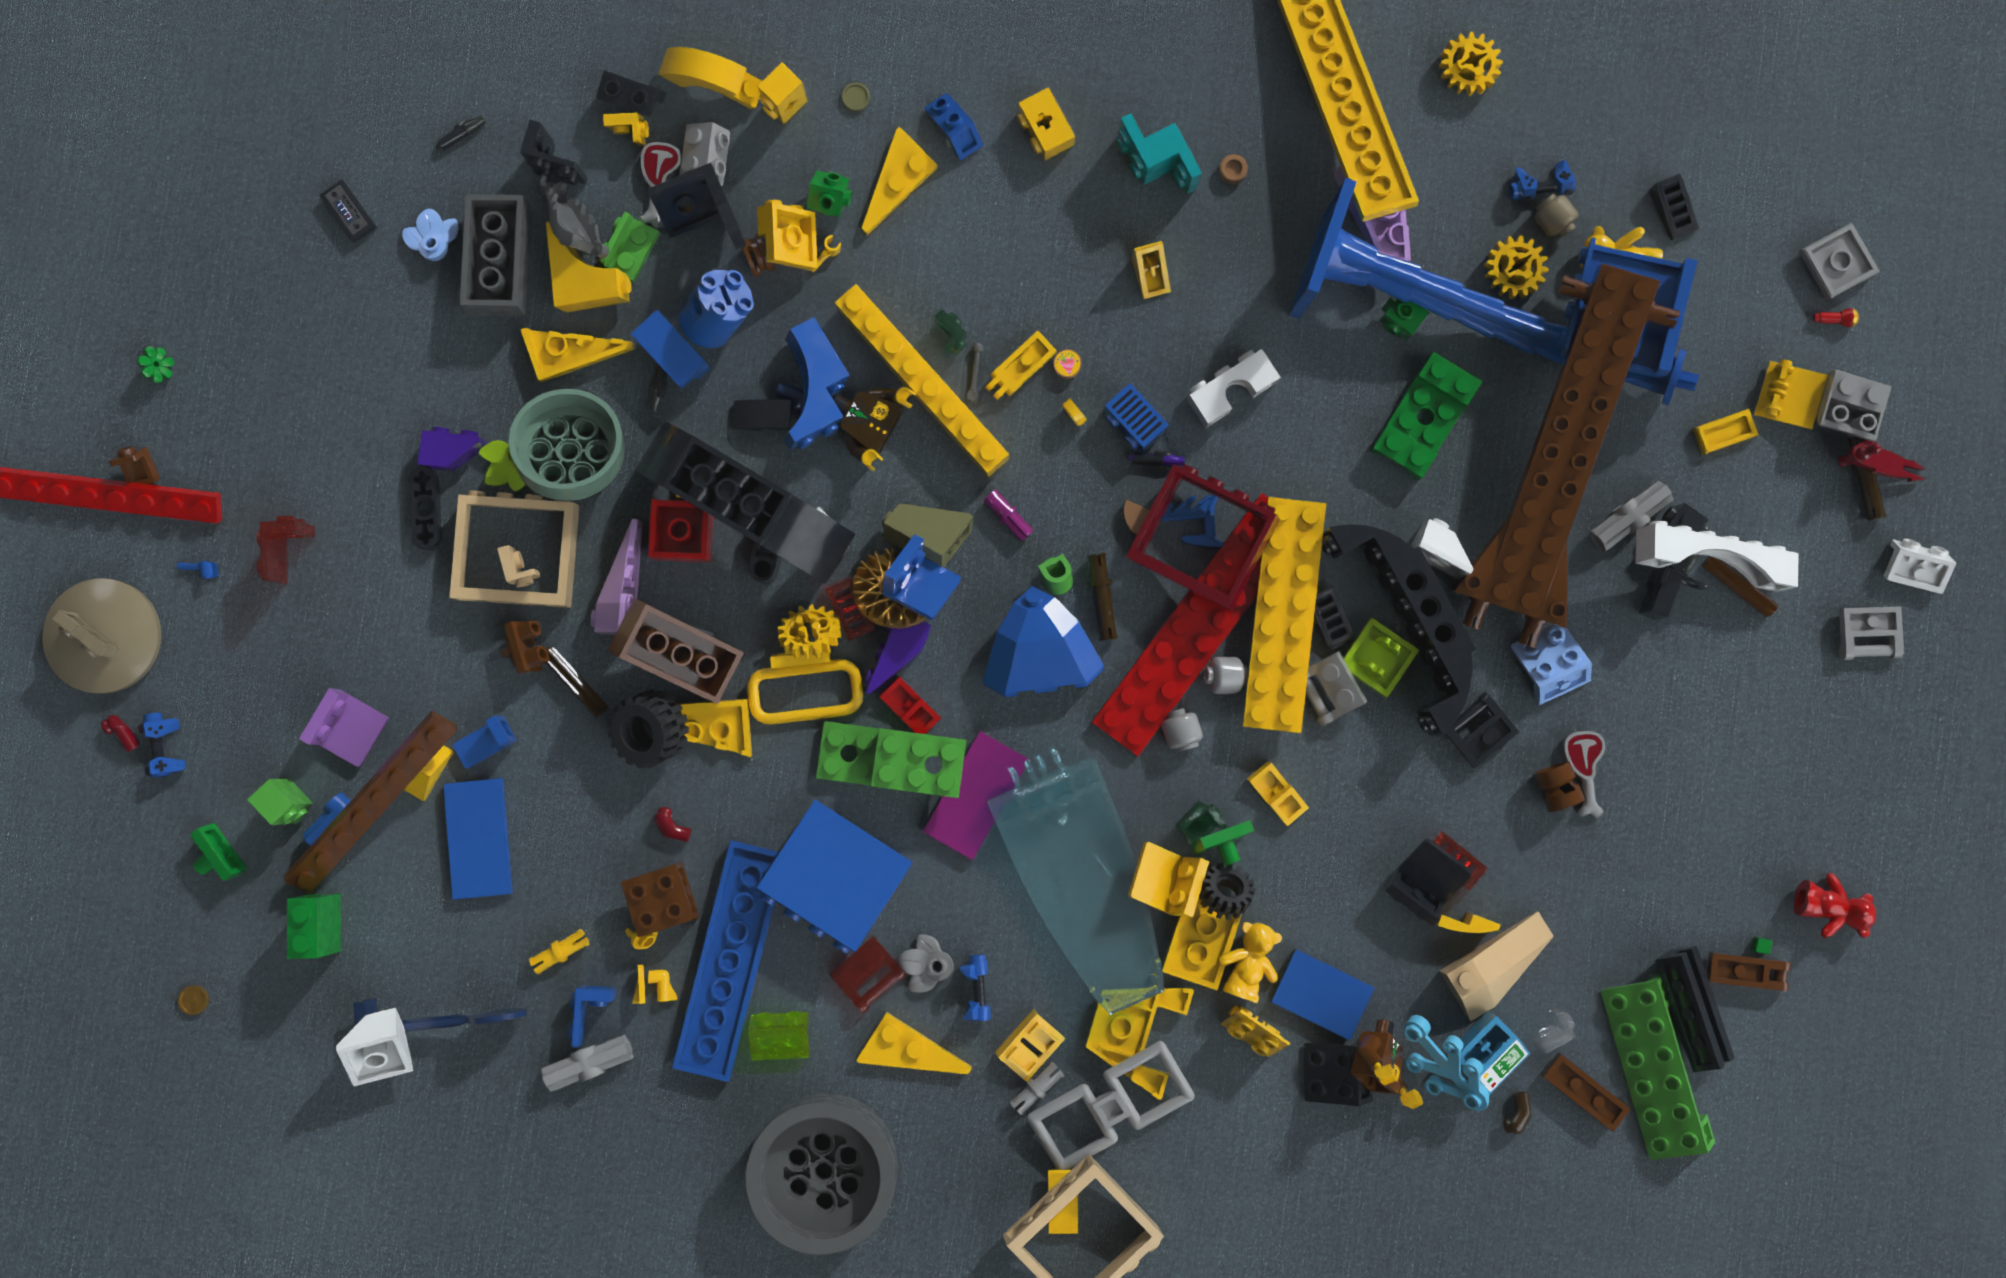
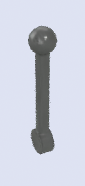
M980 342L974 343L972 347L975 353L971 386L967 392V399L971 402L976 401L978 398L976 392L980 353L984 349L983 344Z

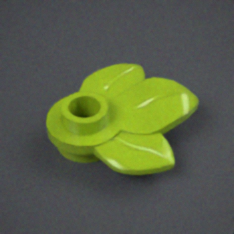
M496 440L480 449L479 454L491 462L485 477L487 485L501 486L508 483L514 492L519 491L526 485L518 475L508 443Z

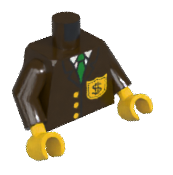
M907 387L900 389H868L865 393L858 392L853 402L839 395L834 401L844 417L839 426L843 431L842 440L850 454L863 462L871 471H875V468L871 465L875 459L883 461L880 454L904 412L903 407L899 404L907 408L913 406L907 402V398L910 395L916 396V393Z

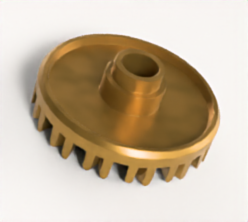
M895 547L892 548L891 553L886 548L883 555H878V552L875 551L874 556L868 555L866 563L861 561L860 567H857L856 575H854L853 597L860 612L870 621L888 628H908L923 622L927 618L882 594L884 574L899 555V553H896Z

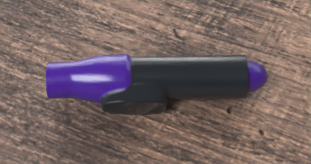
M1155 450L1154 453L1134 452L1128 456V459L1136 464L1171 467L1174 464L1183 466L1185 457L1172 455L1170 451Z

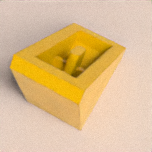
M1159 241L1134 248L1131 260L1143 299L1171 292L1163 242Z
M443 746L404 790L425 801L454 751Z

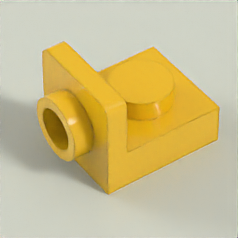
M637 112L603 114L604 126L613 130V134H630V129H632L633 142L639 146L645 145V138L649 136V127L647 120H644L642 115Z

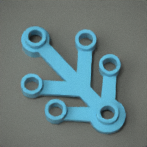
M1412 1015L1404 1025V1035L1412 1042H1419L1436 1062L1425 1059L1418 1053H1412L1405 1061L1407 1069L1413 1073H1420L1423 1069L1448 1078L1456 1084L1445 1082L1439 1076L1431 1075L1424 1085L1428 1093L1437 1096L1444 1092L1462 1099L1465 1106L1469 1109L1476 1111L1485 1110L1489 1104V1092L1481 1084L1482 1063L1475 1058H1469L1465 1062L1462 1071L1468 1077L1467 1081L1461 1074V1050L1463 1048L1461 1039L1450 1035L1444 1041L1442 1047L1448 1054L1447 1058L1429 1038L1428 1034L1431 1030L1429 1022L1422 1016Z

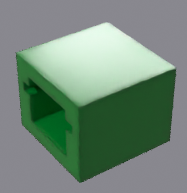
M1754 936L1751 951L1770 955L1773 941Z

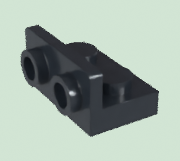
M604 70L596 97L650 117L655 101L663 103L666 92Z

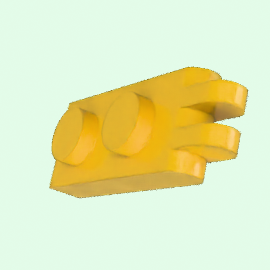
M1037 330L990 374L993 380L985 388L990 392L999 385L1001 388L993 395L997 400L1005 393L1011 396L1057 354V350Z

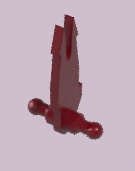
M1869 440L1851 447L1846 456H1840L1837 459V464L1840 467L1855 464L1871 469L1872 473L1885 477L1907 479V482L1925 479L1903 469L1904 467L1918 471L1925 470L1914 460H1907L1891 451L1882 449L1879 443Z

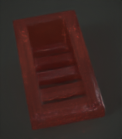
M847 576L824 587L849 641L875 630L872 621L861 612L848 619L844 618L843 615L858 609L855 602L841 609L838 605L853 598V580L851 576ZM847 587L850 588V592L835 598L834 593ZM864 618L865 624L850 630L848 625Z
M1442 831L1433 842L1439 847L1444 842L1448 843L1449 847L1445 850L1447 853L1451 854L1455 849L1458 852L1455 857L1458 861H1461L1464 857L1468 860L1465 864L1466 867L1470 869L1474 865L1477 868L1471 875V878L1463 885L1470 892L1489 868Z

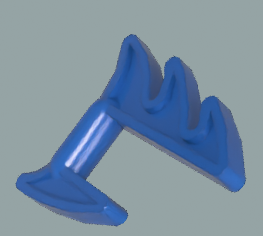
M1213 495L1207 496L1198 502L1193 509H1190L1192 503L1196 500V496H1191L1172 513L1170 511L1173 508V503H1170L1161 522L1203 519L1205 535L1184 536L1181 539L1183 543L1204 548H1221L1224 546V542L1220 541L1216 536L1214 512L1215 504L1218 500L1217 497Z

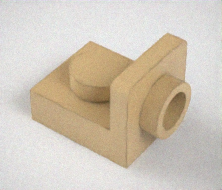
M509 545L497 548L506 582L512 585L516 584V587L519 588L533 584V579L540 577V573L536 569L521 572V568H524V561L520 551H516L515 548Z

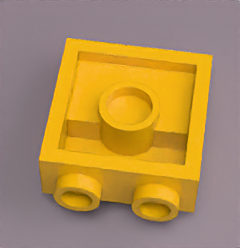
M767 200L765 205L757 207L758 236L766 237L767 262L805 270L817 269L815 212L804 210L801 205H782L780 200Z

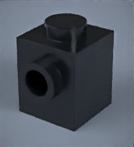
M1686 503L1675 507L1671 506L1662 516V520L1668 523L1667 526H1689L1695 532H1700L1709 520Z

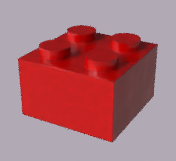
M651 499L648 557L654 561L711 563L714 517L688 501Z

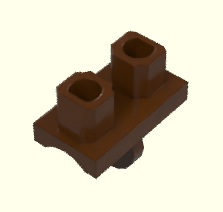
M510 621L504 624L508 636L505 639L508 648L500 652L503 659L511 658L512 665L517 668L518 674L543 671L541 665L549 661L550 658L544 646H535L533 638L540 636L542 632L539 622Z

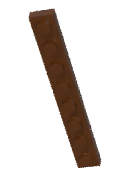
M431 711L286 872L284 882L310 894L457 731L456 724Z

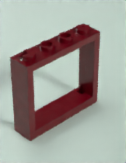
M1174 464L1126 557L1232 611L1280 518L1274 513L1276 509L1262 501H1260L1259 505L1248 501L1250 498L1248 494L1238 489H1234L1232 493L1224 489V483L1218 479L1209 476L1205 480L1197 476L1199 471L1185 464L1181 468ZM1182 480L1266 521L1228 595L1145 554Z

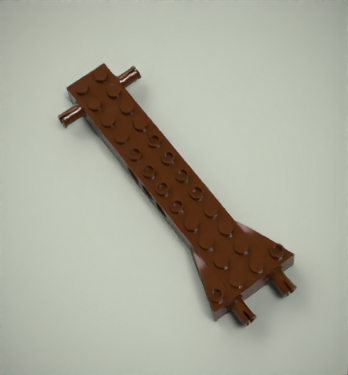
M1604 263L1597 266L1590 283L1570 278L1567 275H1564L1561 284L1564 285L1559 287V294L1583 300V307L1573 332L1569 349L1563 360L1509 515L1484 546L1485 548L1471 563L1473 567L1472 573L1460 578L1452 587L1453 591L1467 595L1471 599L1462 624L1469 627L1472 624L1473 628L1480 630L1488 605L1491 606V604L1525 614L1527 620L1518 643L1526 646L1529 645V647L1533 648L1537 647L1544 624L1549 622L1567 628V539L1645 323L1651 321L1674 329L1677 324V320L1674 319L1679 318L1680 315L1679 310L1655 304L1654 298L1660 284L1659 280Z

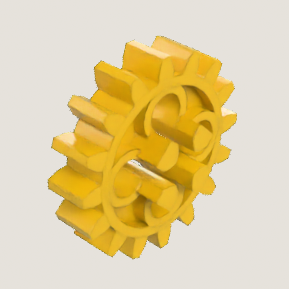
M811 604L808 610H804L802 606H799V612L789 611V619H781L782 626L777 628L780 646L784 647L786 654L793 652L795 659L799 658L800 655H804L805 660H809L810 655H815L819 659L821 658V652L831 653L830 645L838 646L837 638H841L839 618L835 617L832 610L826 612L825 606H821L818 610L814 608V604ZM804 623H810L812 636L815 638L814 642L809 641L807 628L804 626Z

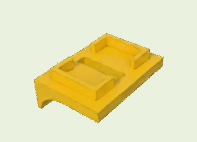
M1033 1009L996 1050L995 1054L1009 1068L1028 1082L1066 1038ZM1023 1037L1041 1052L1039 1056L1021 1042Z

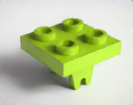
M1370 618L1343 659L1355 678L1383 697L1388 698L1419 652V649L1375 619Z

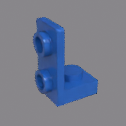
M948 93L935 99L925 107L926 113L947 136L954 154L960 161L984 146L972 119Z
M495 715L485 721L487 725L453 744L465 768H471L518 741L504 716Z
M581 985L576 988L575 992H572L570 1009L574 1010L573 1022L569 1023L568 1039L572 1040V1047L578 1048L584 1043L586 1002L589 1001V1006L605 1007L607 1002L616 999V987Z

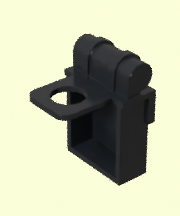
M1684 560L1673 565L1657 568L1650 574L1646 585L1648 591L1639 614L1653 620L1667 618L1681 584L1696 590L1707 589L1708 585L1681 573Z

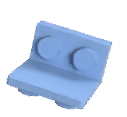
M1553 624L1543 629L1536 648L1518 643V641L1511 645V650L1534 682V698L1539 705L1591 681L1592 663L1567 628Z

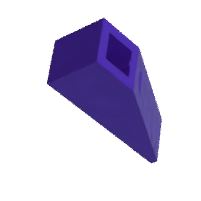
M921 622L908 628H886V632L890 635L886 644L880 643L875 655V659L879 660L875 671L870 669L864 681V686L868 687L866 693L872 695L922 653L932 628L930 624Z

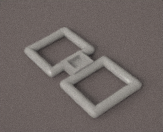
M1163 1041L1154 1043L1106 1070L1103 1076L1111 1090L1095 1098L1087 1084H1081L1028 1114L1027 1120L1057 1170H1068L1077 1165L1086 1155L1090 1154L1093 1156L1118 1141V1135L1112 1126L1125 1118H1128L1134 1129L1140 1130L1194 1099L1193 1090ZM1159 1055L1180 1094L1139 1115L1118 1077ZM1082 1098L1104 1136L1063 1158L1041 1120Z

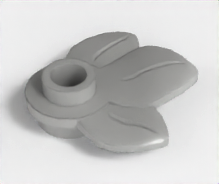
M920 934L917 937V949L906 950L897 958L900 967L907 974L911 975L908 990L917 993L932 990L937 981L949 978L954 969L952 958L947 953L941 951L939 942L932 936ZM936 961L942 964L940 972L936 971L934 967Z

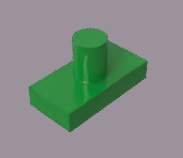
M1251 820L1202 837L1190 844L1194 855L1217 847L1226 867L1241 861L1233 841L1244 838L1255 830Z
M215 823L199 827L190 834L203 853L193 862V867L199 874L206 875L214 868L224 882L238 877L248 870Z

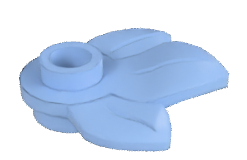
M428 208L419 214L415 227L403 229L402 237L409 249L420 251L425 259L439 261L446 256L448 244L457 237L459 226L455 218L442 221L436 211Z

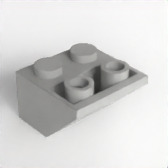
M1837 369L1827 373L1828 378L1816 415L1818 425L1875 442L1892 386Z

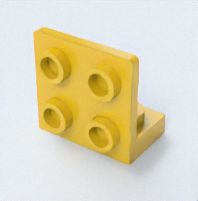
M1144 842L1128 897L1172 916L1193 917L1209 861L1202 858L1182 857L1151 842Z

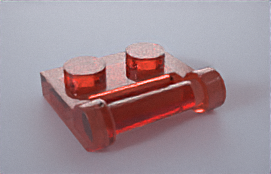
M872 936L855 954L853 953L829 974L863 1014L870 1009L869 1005L896 981H902L908 976L875 936ZM886 964L891 971L861 996L857 989Z

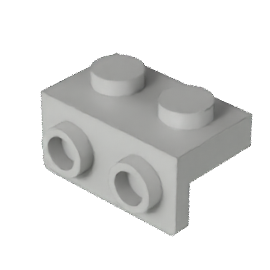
M714 122L686 124L680 175L711 162L721 186H723L730 143V131Z

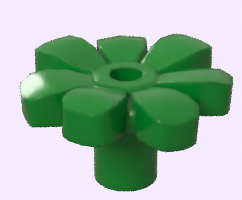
M152 346L143 349L144 356L137 357L136 363L140 365V374L144 378L150 377L152 383H160L163 378L169 379L172 376V371L167 367L173 366L174 360L172 357L164 358L166 351L163 348L158 347L154 349Z

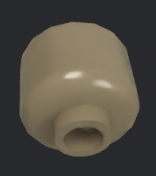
M1552 194L1536 207L1538 212L1535 214V221L1548 237H1553L1557 234L1564 237L1576 228L1573 222L1578 218L1579 213L1565 195L1556 196Z

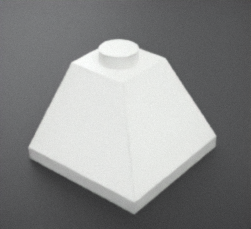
M1434 518L1433 521L1431 519L1426 520L1422 523L1411 546L1414 549L1420 547L1430 565L1456 579L1470 575L1473 567L1455 532L1449 530V525L1437 518Z
M396 1008L365 1015L336 1045V1051L353 1086L413 1071L404 1025Z

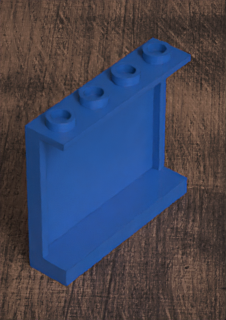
M1591 238L1587 247L1582 246L1578 263L1583 264L1581 273H1576L1574 279L1590 283L1597 266L1602 263L1659 280L1660 284L1654 298L1655 304L1680 311L1679 318L1674 319L1677 320L1674 329L1651 321L1645 323L1628 370L1665 379L1671 372L1698 260L1686 258L1683 263L1595 245L1596 238ZM1574 298L1573 302L1568 301L1564 318L1569 319L1567 329H1561L1557 343L1558 346H1562L1560 356L1565 357L1569 349L1570 341L1583 307V300Z
M815 799L757 886V891L761 893L759 898L773 907L777 903L785 908L783 914L798 923L802 919L810 924L808 930L816 936L823 938L824 935H827L834 940L833 946L846 955L849 951L855 954L913 862Z

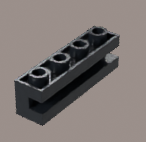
M1697 945L1669 950L1657 958L1655 962L1693 1072L1721 1069L1725 1066L1724 1062H1730L1735 1057Z

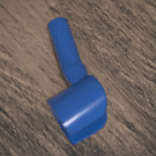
M215 562L177 563V569L200 571L201 579L219 576L218 566Z

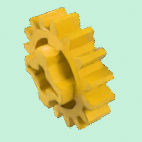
M1470 32L1467 39L1461 33L1456 38V42L1450 40L1446 46L1447 49H1444L1441 53V57L1444 60H1441L1439 68L1445 69L1441 79L1449 78L1450 82L1447 87L1457 86V94H1460L1463 89L1467 90L1468 96H1471L1475 89L1479 94H1482L1486 87L1491 88L1495 83L1494 79H1497L1501 74L1498 68L1503 64V60L1496 59L1501 50H1493L1491 47L1495 41L1491 40L1486 43L1484 41L1485 34L1483 33L1478 39L1475 38L1474 32ZM1458 52V60L1455 64H1453L1454 54ZM1488 64V72L1484 76V67Z
M1520 235L1514 242L1513 238L1509 236L1505 239V244L1499 241L1494 246L1496 250H1491L1487 254L1492 260H1487L1484 264V267L1490 269L1485 278L1493 279L1494 282L1490 285L1491 289L1496 286L1500 288L1498 295L1502 296L1507 291L1509 292L1510 299L1515 298L1517 293L1523 299L1528 295V291L1533 294L1538 290L1537 285H1542L1546 279L1541 275L1546 274L1549 268L1542 266V264L1548 260V257H1540L1539 253L1543 248L1542 246L1536 249L1533 248V239L1528 243H1524L1523 236ZM1499 262L1502 265L1501 273L1499 271ZM1521 262H1524L1520 269H1517L1516 271L1514 270L1511 273H1509V271L1512 269V266H1515L1516 264L1519 265ZM1532 263H1533V266H1534V273H1533L1532 270H1531V264H1532Z

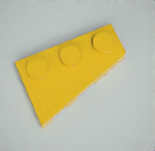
M748 699L721 700L718 704L712 701L676 703V705H681L683 709L680 711L682 715L686 714L687 717L685 726H689V733L684 735L688 738L687 741L752 757Z

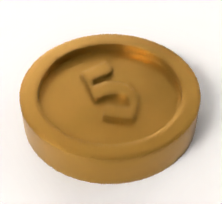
M198 985L184 988L178 996L179 1008L188 1015H196L203 1012L209 1004L207 991Z

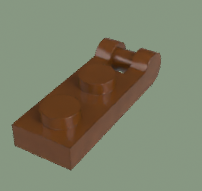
M1709 952L1707 978L1709 982L1789 991V982H1786L1787 971L1791 969V962ZM1770 969H1775L1774 980H1769Z

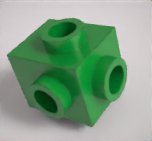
M817 170L809 185L807 209L821 212L826 216L840 217L844 207L849 208L851 203L852 190H848L850 178L842 177L835 172L826 173Z
M1391 296L1381 308L1385 314L1379 321L1384 324L1383 327L1387 332L1394 336L1399 335L1407 341L1430 312L1411 301L1405 303Z

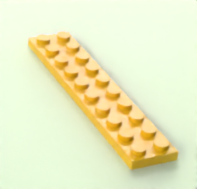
M1277 0L1345 178L1357 181L1352 197L1361 221H1368L1416 207L1419 203L1418 196L1341 0Z

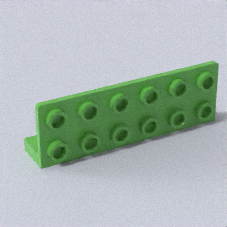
M1654 974L1646 982L1603 989L1601 991L1649 1158L1657 1160L1709 1153L1715 1144V1139L1708 1115L1698 1114L1668 1012L1670 1003L1660 974Z

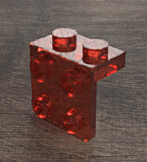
M276 516V521L260 522V529L257 531L256 538L260 547L261 558L258 559L257 570L263 581L277 584L288 583L287 539L316 538L315 526L306 524L305 519H295V516Z

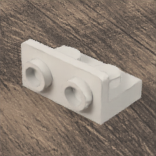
M1903 539L1902 542L1892 540L1890 545L1894 552L1883 575L1885 579L1943 594L1956 566V562L1948 555L1949 551L1938 546H1931L1930 549L1921 547L1920 543L1910 539Z

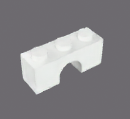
M1262 349L1256 353L1253 350L1248 351L1238 358L1240 363L1230 369L1229 365L1214 374L1216 377L1214 380L1207 384L1203 380L1190 389L1192 394L1189 395L1187 401L1205 428L1220 420L1232 410L1226 398V389L1229 386L1241 385L1254 398L1279 381L1281 377Z

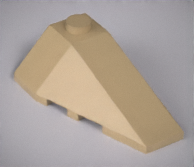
M1536 911L1439 970L1471 1022L1494 1008L1554 936L1540 913Z

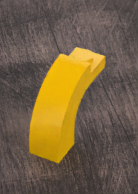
M667 48L658 75L680 87L698 86L716 91L749 109L756 108L760 97L758 85L762 80L747 73V68L716 54L694 48Z

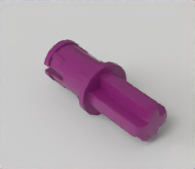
M997 489L984 499L983 502L1000 518V524L1004 523L1019 540L1023 541L1031 535L1033 529L1016 512L1017 507H1012Z

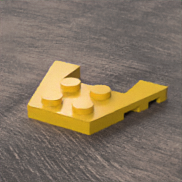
M1189 987L1102 989L1085 1047L1111 1066L1119 1064L1145 1049L1157 1007L1187 1015L1194 989ZM1140 1065L1125 1073L1133 1082L1143 1087L1157 1099L1162 1100L1169 1077L1167 1072Z

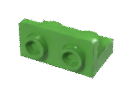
M624 212L622 217H618L613 224L611 239L603 244L608 246L609 255L604 259H600L599 262L604 268H617L626 273L630 281L635 283L660 232L634 219L630 213Z

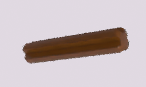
M1711 556L1704 560L1702 566L1764 616L1768 617L1775 613L1778 604L1761 590L1755 588L1727 563Z

